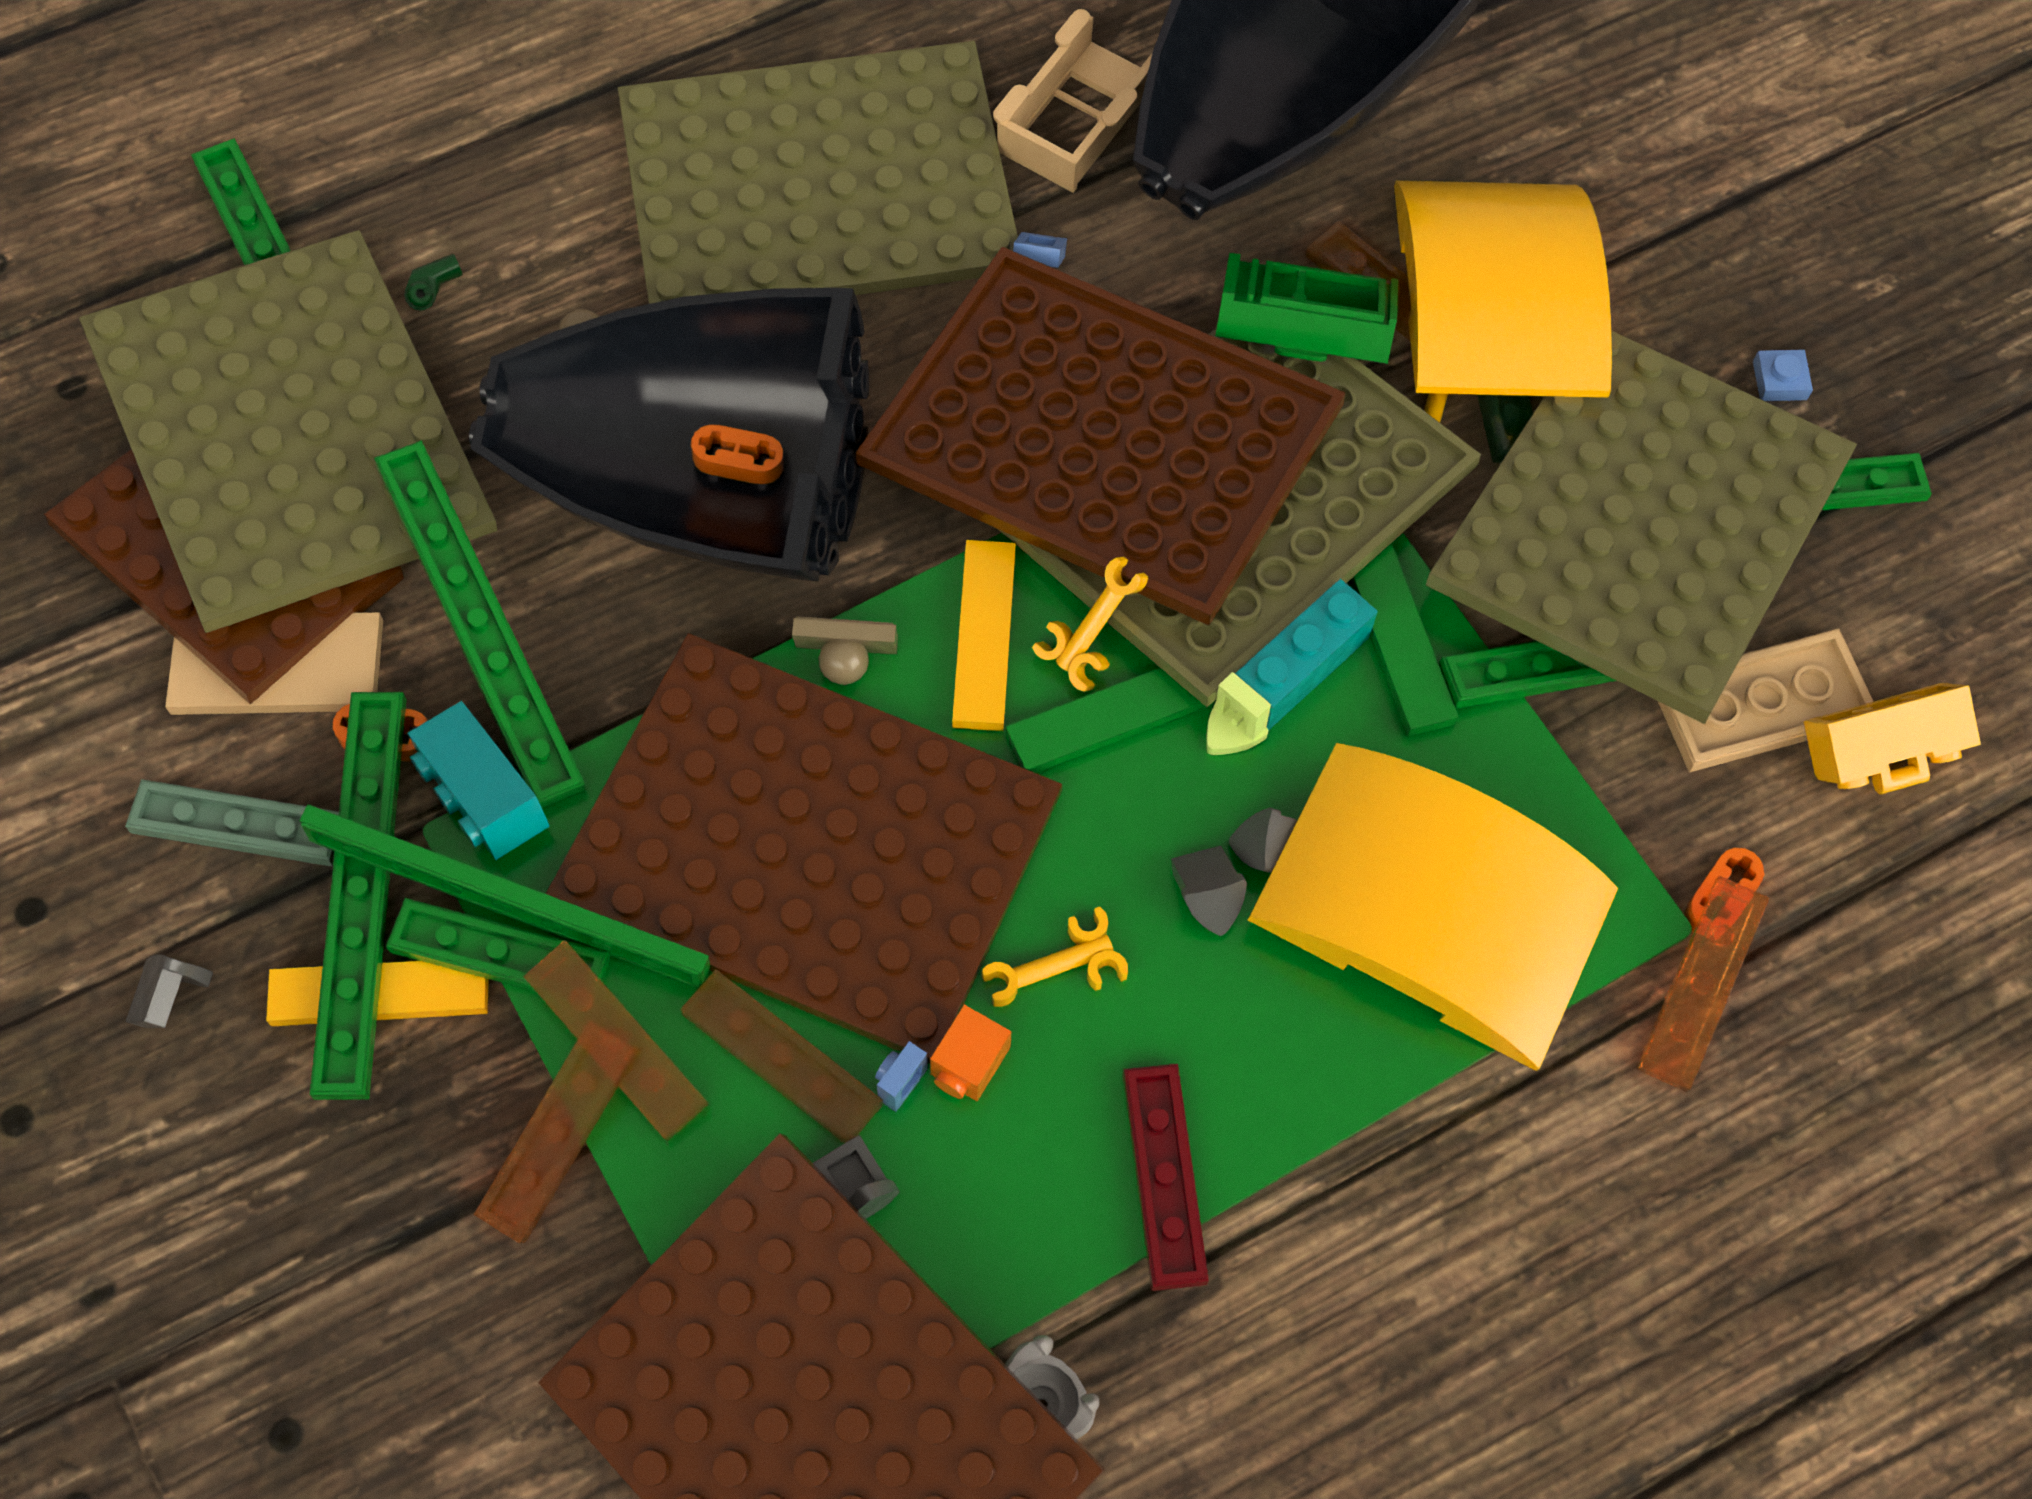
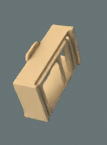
M1084 9L1074 11L1056 33L1055 43L1059 47L1027 87L1015 85L993 112V118L997 122L999 153L1072 193L1077 189V184L1140 105L1152 57L1151 54L1145 63L1139 67L1093 43V17ZM1072 77L1112 98L1113 101L1105 111H1099L1060 89ZM1054 97L1097 119L1096 125L1073 154L1028 130Z

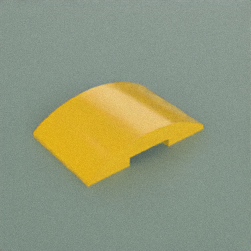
M1395 180L1394 191L1401 253L1406 255L1411 302L1408 325L1415 392L1609 398L1611 392L1612 339L1608 276L1597 217L1585 191L1578 185Z
M1336 743L1248 921L1342 970L1348 964L1442 1013L1439 1021L1537 1071L1542 1065L1618 887L1593 863L1565 841L1500 801L1466 784L1417 764L1368 749Z

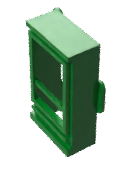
M1229 252L1216 337L1275 346L1274 352L1276 354L1321 362L1325 361L1327 355L1330 354L1388 364L1397 323L1398 279L1391 278L1390 284H1386V279L1275 261L1267 260L1266 265L1259 264V259L1254 258L1251 263L1240 261L1241 254Z

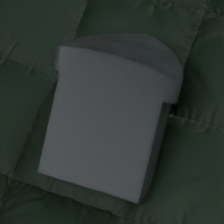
M1269 807L1246 819L1232 834L1229 844L1234 853L1245 864L1257 870L1271 873L1298 820L1283 816L1280 810Z
M1222 846L1171 858L1173 876L1181 889V894L1191 914L1209 931L1219 936L1224 935L1234 923L1243 905L1247 886L1244 876L1241 873L1237 874Z
M162 954L146 958L143 972L125 1022L144 1028H165L180 982L209 987L213 972Z
M860 1135L813 1163L865 1219L888 1205L900 1192L894 1181L886 1178Z

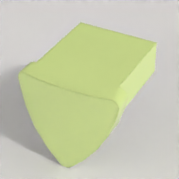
M1233 672L1218 685L1216 703L1209 717L1206 750L1210 755H1225L1247 750L1264 741L1268 735L1267 722L1271 704Z

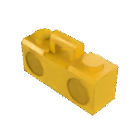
M1939 683L1804 721L1813 769L1818 780L1837 783L1838 789H1851L1867 785L1869 783L1868 776H1871L1874 789L1880 795L1929 781L1930 772L1926 757H1929L1930 763L1950 762L1962 757L1961 750L1981 745L1969 685ZM1907 759L1908 766L1890 771L1889 764Z

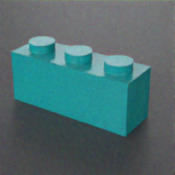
M1341 578L1235 673L1271 704L1267 722L1268 730L1369 639L1378 611Z
M462 701L408 732L417 751L410 756L414 767L426 783L432 779H435L438 783V786L433 788L449 815L456 811H459L463 818L458 820V824L474 848L483 843L492 857L497 860L550 827L534 792Z

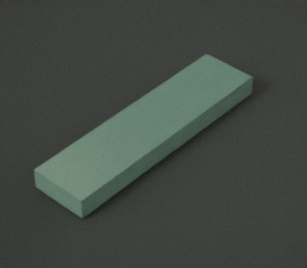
M141 779L125 825L132 834L332 867L334 862V850L309 841L299 821L306 806ZM322 809L335 815L339 814V811Z

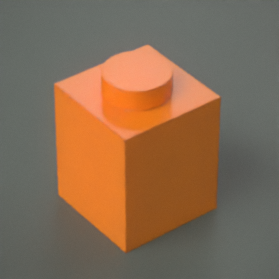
M964 1004L930 1058L931 1075L936 1078L934 1080L936 1086L954 1098L962 1099L966 1095L978 1102L1011 1048L1012 1031Z

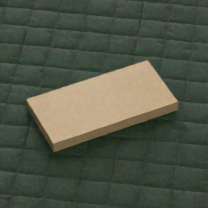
M380 612L352 613L252 704H249L174 637L165 707L171 715L338 712L343 706L350 704L351 692L378 691L383 618Z
M1840 629L1744 653L1705 724L1658 701L1688 772L1808 741L1804 726L1805 720L1874 702Z

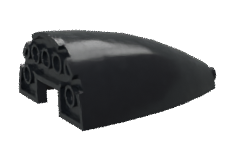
M1172 0L1152 52L1140 105L1133 156L1135 167L1141 175V179L1138 181L1140 189L1152 199L1160 200L1163 197L1177 206L1188 218L1199 220L1205 212L1260 191L1316 162L1361 131L1419 77L1466 25L1475 12L1479 0Z
M773 288L684 296L619 310L554 331L491 357L488 373L482 378L480 383V399L487 407L485 414L478 416L477 420H474L470 426V448L526 488L580 519L643 546L737 570L798 580L819 581V575H829L839 562L837 542H848L859 503L864 475V467L857 465L855 453L868 436V426H864V413L860 405V399H867L869 396L868 360L861 359V344L858 337H862L865 330L857 297L853 288ZM707 425H722L767 434L778 440L783 448V472L778 479L768 484H754L701 472L692 460L691 439L698 429ZM712 444L711 449L706 450V454L715 455V452L721 449V445ZM760 454L759 458L754 460V464L763 465L764 461L769 459V455Z

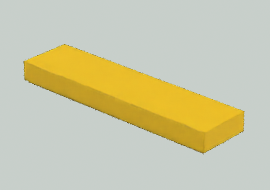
M966 540L952 728L1004 731L1016 543Z
M423 961L382 963L377 1020L488 1014L489 979ZM323 966L269 969L266 1021L270 1026L317 1024Z

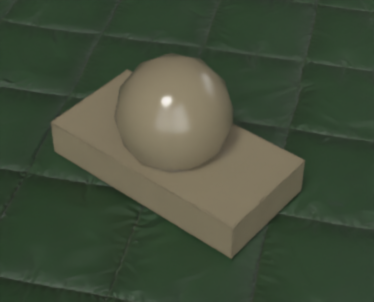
M800 616L793 618L792 637L796 648L821 649L818 657L819 668L824 677L833 683L845 685L859 680L867 670L869 664L868 653L897 655L898 634L894 623Z

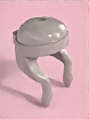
M1037 1336L1033 1339L1034 1341L1021 1344L1012 1353L1005 1365L1039 1400L1047 1401V1409L1078 1439L1085 1435L1093 1425L1095 1413L1099 1407V1397L1095 1393L1086 1394V1390L1076 1373L1061 1359L1049 1355L1053 1348V1341L1049 1336Z

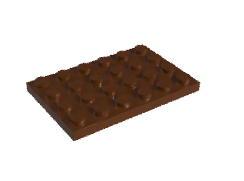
M132 449L44 514L48 524L249 704L258 699L352 613H363L404 579L402 568L397 566L205 633Z

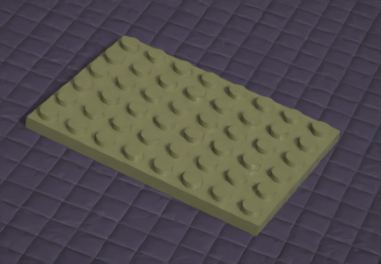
M975 41L618 87L649 304L684 296L773 288H853L855 295L976 279L981 277L1001 247L1013 251L1014 242L1018 235Z
M360 230L79 317L205 633L419 559L374 461V458L418 441L422 440L469 541L498 531L493 513Z
M1214 329L1209 335L1216 337V329ZM1216 337L1345 392L1344 405L1210 626L1138 593L1125 595L1107 621L1108 624L1206 707L1216 700L1218 685L1232 672L1236 673L1340 578L1345 583L1352 579L1479 464L1481 456L1479 452L1355 358L1328 354L1325 361H1312L1278 355L1274 352L1275 346ZM1001 531L1088 607H1093L1106 588L1107 583L1104 577Z
M1611 331L1612 370L1609 398L1545 396L1430 571L1426 586L1705 724L1857 444Z

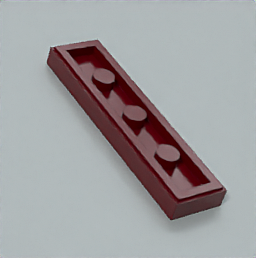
M1178 1064L1124 1069L1123 1081L1151 1291L1207 1285L1209 1277Z

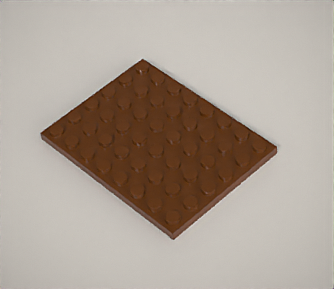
M1001 247L855 454L857 465L1105 578V570L1111 560L1117 557H1125L1128 559V562L1121 571V577L1126 584L1131 582L1135 574L1145 573L1148 576L1147 584L1138 594L1210 626L1344 405L1345 392L1005 247Z
M688 633L546 894L709 955L711 972L901 1052L910 1041L927 1053L928 1064H930V1058L967 999L1062 793V784Z
M781 1133L538 1382L640 1499H1078L1106 1470L794 1143Z

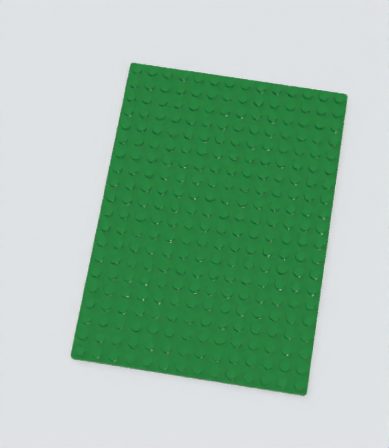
M1003 533L986 540L1013 543ZM1402 533L1392 544L1438 663L1443 656L1488 649L1452 598L1426 586L1431 570L1404 533ZM1017 545L1015 550L1004 731L952 728L965 551L831 618L887 622L896 625L898 634L897 655L868 653L869 664L867 670L856 682L840 685L828 680L819 668L818 657L821 649L796 648L793 638L752 658L1019 767L1021 766L1006 736V726L1160 668L1107 622L1086 651V653H1101L1110 663L1107 669L1101 671L1096 670L1089 663L1086 664L1085 675L1095 684L1093 690L1084 692L1076 689L1069 680L1068 671L1058 666L1056 659L1044 660L1038 657L1032 649L1035 643L1044 641L1053 649L1057 645L1055 634L1046 628L1049 622H1064L1074 634L1091 608ZM1348 581L1346 584L1352 588L1350 581ZM1369 636L1365 643L1268 731L1267 738L1247 750L1225 755H1210L1207 753V727L1211 711L1216 703L1215 700L1212 706L1037 773L1061 783L1062 793L964 1003L966 1006L1012 1031L1011 1048L978 1102L966 1095L962 1099H957L942 1091L934 1083L936 1078L931 1075L930 1064H928V1070L897 1112H895L878 1100L877 1084L879 1080L875 1078V1075L882 1062L892 1051L898 1054L901 1053L900 1051L714 972L710 973L705 987L698 989L610 955L611 959L594 1007L502 983L650 1265L682 1235L780 1133L786 1135L812 1163L860 1135L886 1178L894 1181L900 1191L888 1205L866 1218V1220L990 1349H993L1147 1258L1123 1081L1124 1069L1178 1064L1200 1222L1203 1225L1496 1052L1495 1049L1439 1021L1442 1013L1349 964L1342 970L1248 921L1271 873L1257 870L1241 861L1231 848L1229 839L1246 819L1269 807L1280 810L1283 816L1298 820L1336 743L1368 749L1417 764L1466 784L1500 801L1565 841L1593 863L1618 887L1565 1010L1682 942L1691 934L1692 926L1524 697L1457 708L1456 711L1459 718L1456 725L1407 736L1371 637ZM643 714L570 751L585 783V791L542 808L550 827L495 860L483 843L474 848L458 824V820L463 818L459 811L451 815L446 813L424 826L423 835L433 852L546 894ZM1222 846L1237 874L1241 873L1244 876L1247 886L1243 905L1234 923L1224 935L1219 936L1209 931L1191 914L1183 899L1181 889L1173 876L1171 858ZM456 897L465 914L577 943ZM1101 907L1106 912L1108 917L1107 935L1112 943L1113 950L1120 953L1128 964L1127 980L1121 982L1114 968L1103 966L1098 970L1102 986L1100 990L1095 991L1088 983V964L1019 988L1015 999L1009 1005L1003 1007L993 1006L992 994L1003 991L1008 984L1001 978H994L991 981L984 982L982 979V969L993 962H1003L1014 968L1075 946L1076 944L1068 935L1069 917L1075 916L1079 927L1089 932L1097 928L1093 918L1094 909Z

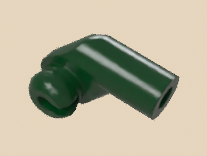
M452 253L412 270L404 293L405 301L411 308L419 311L427 310L435 302L441 284L463 276L455 255Z

